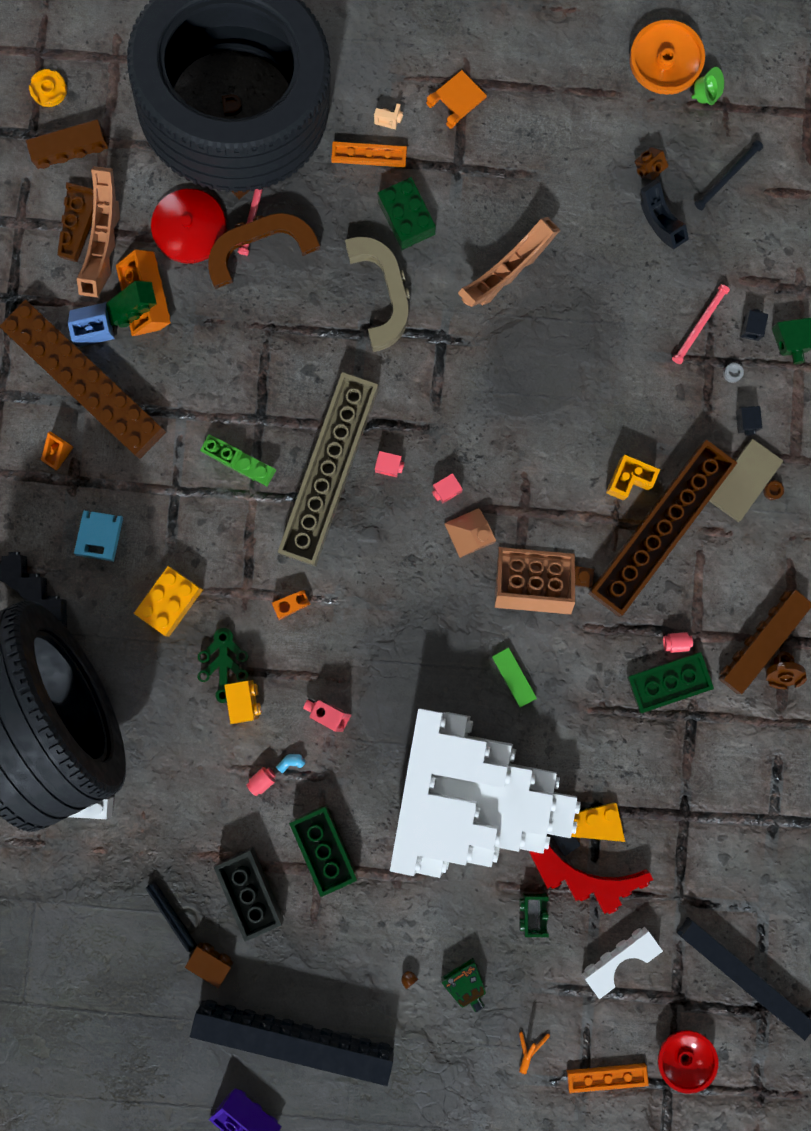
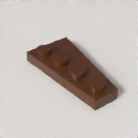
M66 182L65 212L62 215L61 221L63 229L60 232L57 255L60 258L78 262L93 219V189Z

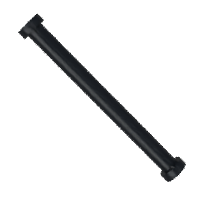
M755 140L752 143V147L701 199L695 201L696 208L702 211L706 207L705 204L757 151L760 152L763 149V144Z

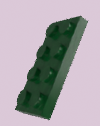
M701 652L627 676L640 714L714 689Z

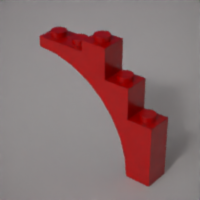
M550 846L548 849L544 848V854L529 851L547 888H556L562 884L561 881L565 880L575 901H584L593 893L604 914H612L619 909L618 907L622 905L619 897L625 898L631 895L632 891L636 888H645L650 884V881L654 880L651 873L646 869L632 875L620 877H601L588 874L562 860Z

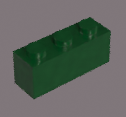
M134 281L106 303L110 325H118L120 328L128 327L130 323L139 319L142 314L149 312L157 304L152 282Z

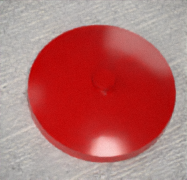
M181 189L164 197L156 206L151 219V232L158 248L168 258L180 263H198L209 258L215 242L226 233V219L222 208L212 196L196 189Z

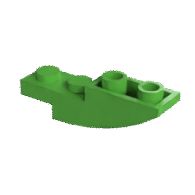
M210 434L200 449L201 452L266 487L276 472V469L243 453L241 450Z

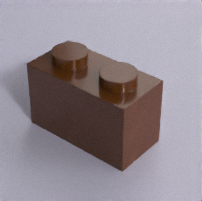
M200 942L184 968L219 988L234 962L231 961L230 956L227 954H220L215 951L211 944Z

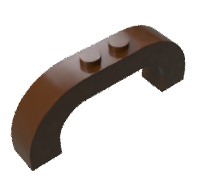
M283 213L272 214L266 217L261 215L255 217L253 222L237 224L236 228L227 231L218 238L209 255L208 269L215 289L233 283L228 270V259L234 250L243 245L277 233H284L293 237L298 243L302 256L320 250V245L313 230L300 218Z

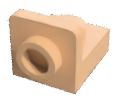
M396 104L394 112L385 108H376L374 123L396 130L397 124L401 123L403 117L401 104Z

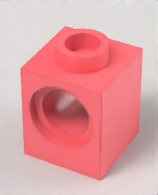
M379 451L375 473L397 478L398 473H402L404 462H401L402 456Z
M452 473L433 485L434 491H432V494L437 501L440 500L443 504L460 494L463 489Z

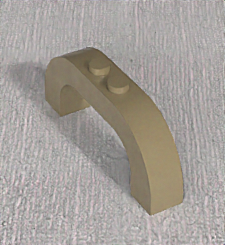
M368 237L346 239L345 245L350 264L370 261L377 264L384 274L393 313L389 321L384 325L368 329L373 352L380 351L396 343L403 335L408 323L407 300L410 299L408 288L403 286L405 281L404 272L399 270L397 260L392 251L380 241Z

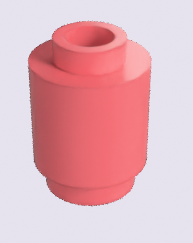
M688 632L671 633L663 636L664 650L670 653L690 651V647H693V638L689 636Z
M262 767L249 779V783L246 786L253 795L257 796L264 793L276 782V775L270 768Z

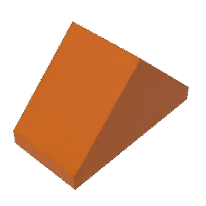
M50 431L47 433L41 461L54 470H58L73 449V446Z

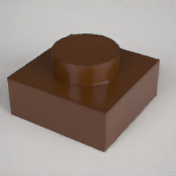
M575 566V586L592 588L594 569Z

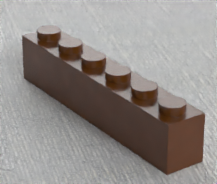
M797 590L785 591L779 598L781 600L780 603L769 610L768 618L765 621L762 620L757 625L756 633L753 636L750 635L745 640L744 648L741 651L738 650L732 657V663L729 666L726 665L721 670L719 680L736 694L744 693L811 609V602Z

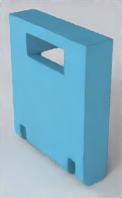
M84 510L74 554L76 556L114 562L123 517L117 516L116 522H114L115 515L91 512L89 518V511ZM87 545L104 547L103 554L88 552L89 546Z

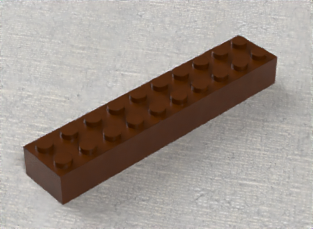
M26 299L0 325V328L139 459L166 433L163 428Z
M708 440L701 443L588 594L618 617L623 616L736 466L737 462Z

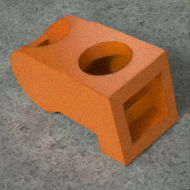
M305 590L272 602L279 620L311 604Z

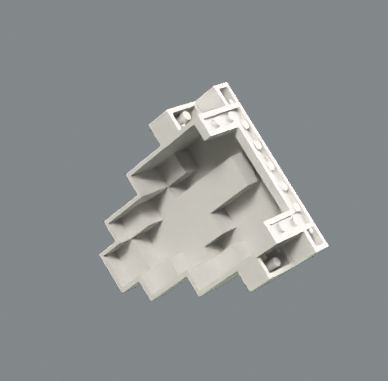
M418 709L390 871L410 876L419 873L440 878L448 870L449 862L465 866L467 863L492 867L493 862L497 863L500 848L517 852L522 849L544 854V848L548 849L550 837H547V834L571 838L572 833L576 834L577 822L574 821L575 813L579 814L581 802L577 801V796L554 792V789H558L560 778L556 777L557 772L511 764L510 762H514L516 754L513 744L468 736V733L472 732L473 721H470L471 716Z

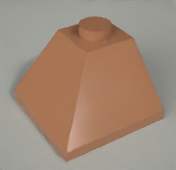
M479 508L444 523L459 558L489 546L496 541L487 520Z

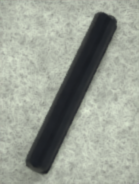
M152 882L146 887L148 894L186 951H192L197 946L196 942L156 882Z

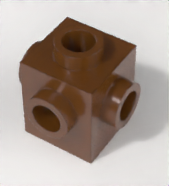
M653 147L644 151L634 161L637 166L638 175L650 180L657 178L668 167L663 150Z

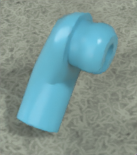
M288 754L276 768L281 773H284L289 766L301 768L305 765V759L300 754Z

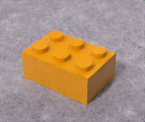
M167 566L133 614L164 636H170L203 589L172 567Z

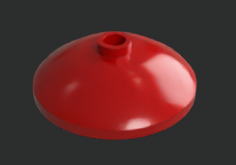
M691 1030L678 1031L670 1035L662 1043L657 1059L659 1072L664 1081L672 1089L686 1094L697 1093L706 1089L715 1079L719 1065L718 1055L713 1044L704 1035ZM687 1054V1058L683 1060L682 1055Z

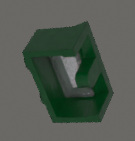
M523 893V899L519 900L520 911H523V919L519 920L520 931H523L525 937L549 938L547 931V901H549L547 893Z

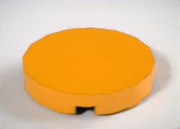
M44 69L32 76L29 91L37 104L43 107H53L64 100L67 95V85L59 72Z

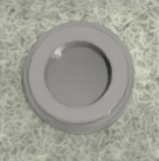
M730 363L723 371L724 378L731 383L739 381L744 374L743 367L738 363Z

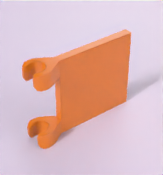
M461 70L436 92L431 93L427 97L426 104L432 108L441 100L454 113L447 118L448 122L446 123L452 129L460 119L486 99L487 95Z

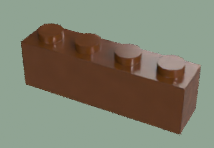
M98 119L26 140L31 161L37 169H45L53 164L65 163L70 159L83 158L87 154L100 153L104 149H108L105 134Z

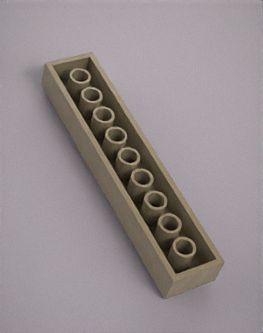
M343 372L341 373L278 550L280 555L315 567L317 566L379 390L378 384Z

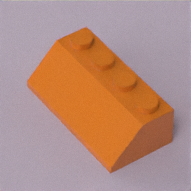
M134 250L115 265L121 291L134 281L152 282L157 302L149 312L142 314L139 319L130 323L131 335L138 336L161 330L169 325L171 321L155 253L153 251Z

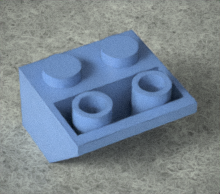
M107 302L69 311L68 326L72 342L77 347L115 339L106 308Z

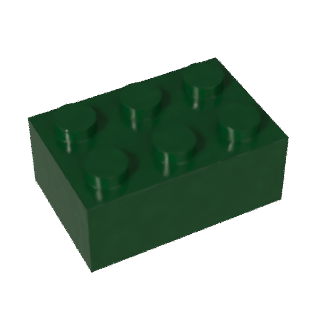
M412 177L377 192L378 203L401 250L435 235L436 226Z

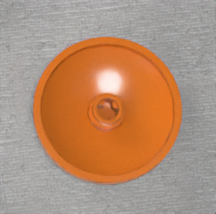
M674 20L656 21L644 27L636 36L630 50V67L637 81L646 89L658 94H676L688 89L698 79L705 62L704 45L698 34L686 24Z

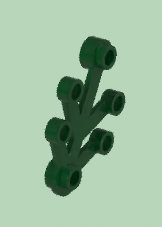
M220 628L214 634V642L205 651H201L198 654V660L202 663L208 662L210 655L218 648L219 656L205 670L200 671L197 677L199 681L207 682L210 679V675L219 667V689L215 696L218 702L227 703V698L221 699L220 693L225 692L224 685L228 684V667L236 674L238 681H246L249 677L248 672L242 670L228 656V648L236 654L239 662H246L249 655L233 642L231 630ZM221 634L226 635L227 638L225 641H221ZM203 653L207 655V659L205 661L201 659V655ZM240 653H245L246 658L244 660L239 658ZM241 672L246 674L245 679H240L239 674ZM202 673L207 674V678L205 680L201 679Z

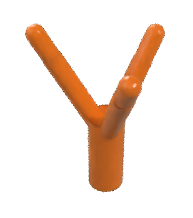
M519 1032L524 1054L519 1069L520 1073L527 1074L532 1056L546 1042L550 1034H546L537 1045L533 1043L527 1052L523 1032Z

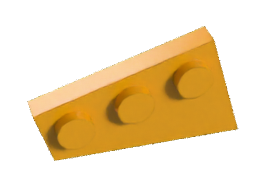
M617 803L579 811V814L575 813L574 821L577 822L576 834L572 833L571 837L625 842Z

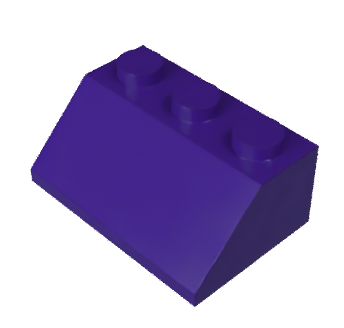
M236 1088L227 1095L209 1118V1121L221 1131H280L282 1127L273 1116L267 1115L259 1104L249 1100L245 1092Z

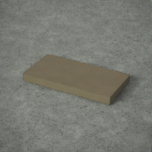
M751 439L736 459V466L709 500V502L737 522L742 520L783 462L782 459L754 439Z

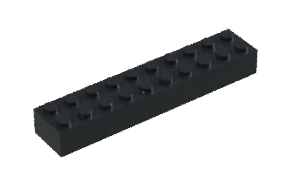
M213 1000L202 1001L195 1013L190 1038L388 1086L393 1065L394 1048L387 1043L380 1042L376 1044L367 1038L356 1039L352 1038L350 1034H336L327 1028L315 1029L310 1024L303 1023L299 1025L290 1019L279 1020L275 1019L273 1015H259L250 1009L238 1010L233 1005L222 1006Z

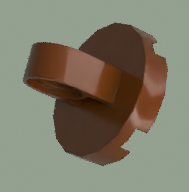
M785 651L780 652L775 657L774 665L770 666L765 672L768 685L776 689L785 690L787 686L795 685V688H797L807 680L806 669L802 665L795 663L794 657ZM781 658H784L787 662H782Z

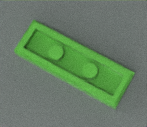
M509 648L492 656L519 708L537 699Z

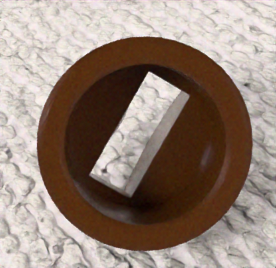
M410 971L405 972L401 978L405 989H408L418 980L417 976Z

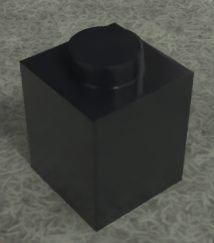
M758 309L750 310L744 316L740 337L759 341L764 337L768 314Z
M760 406L741 407L736 411L738 433L751 436L756 435V432L762 429Z

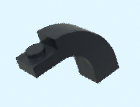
M654 180L640 189L643 201L640 203L643 213L657 236L672 249L689 240L686 224L678 220L666 205L660 181Z

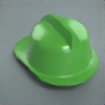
M713 67L706 75L697 79L691 98L697 99L701 104L709 103V105H713L721 97L724 90L722 71L718 67Z

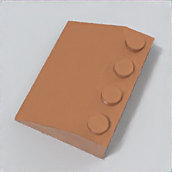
M499 547L495 608L572 614L575 605V554Z

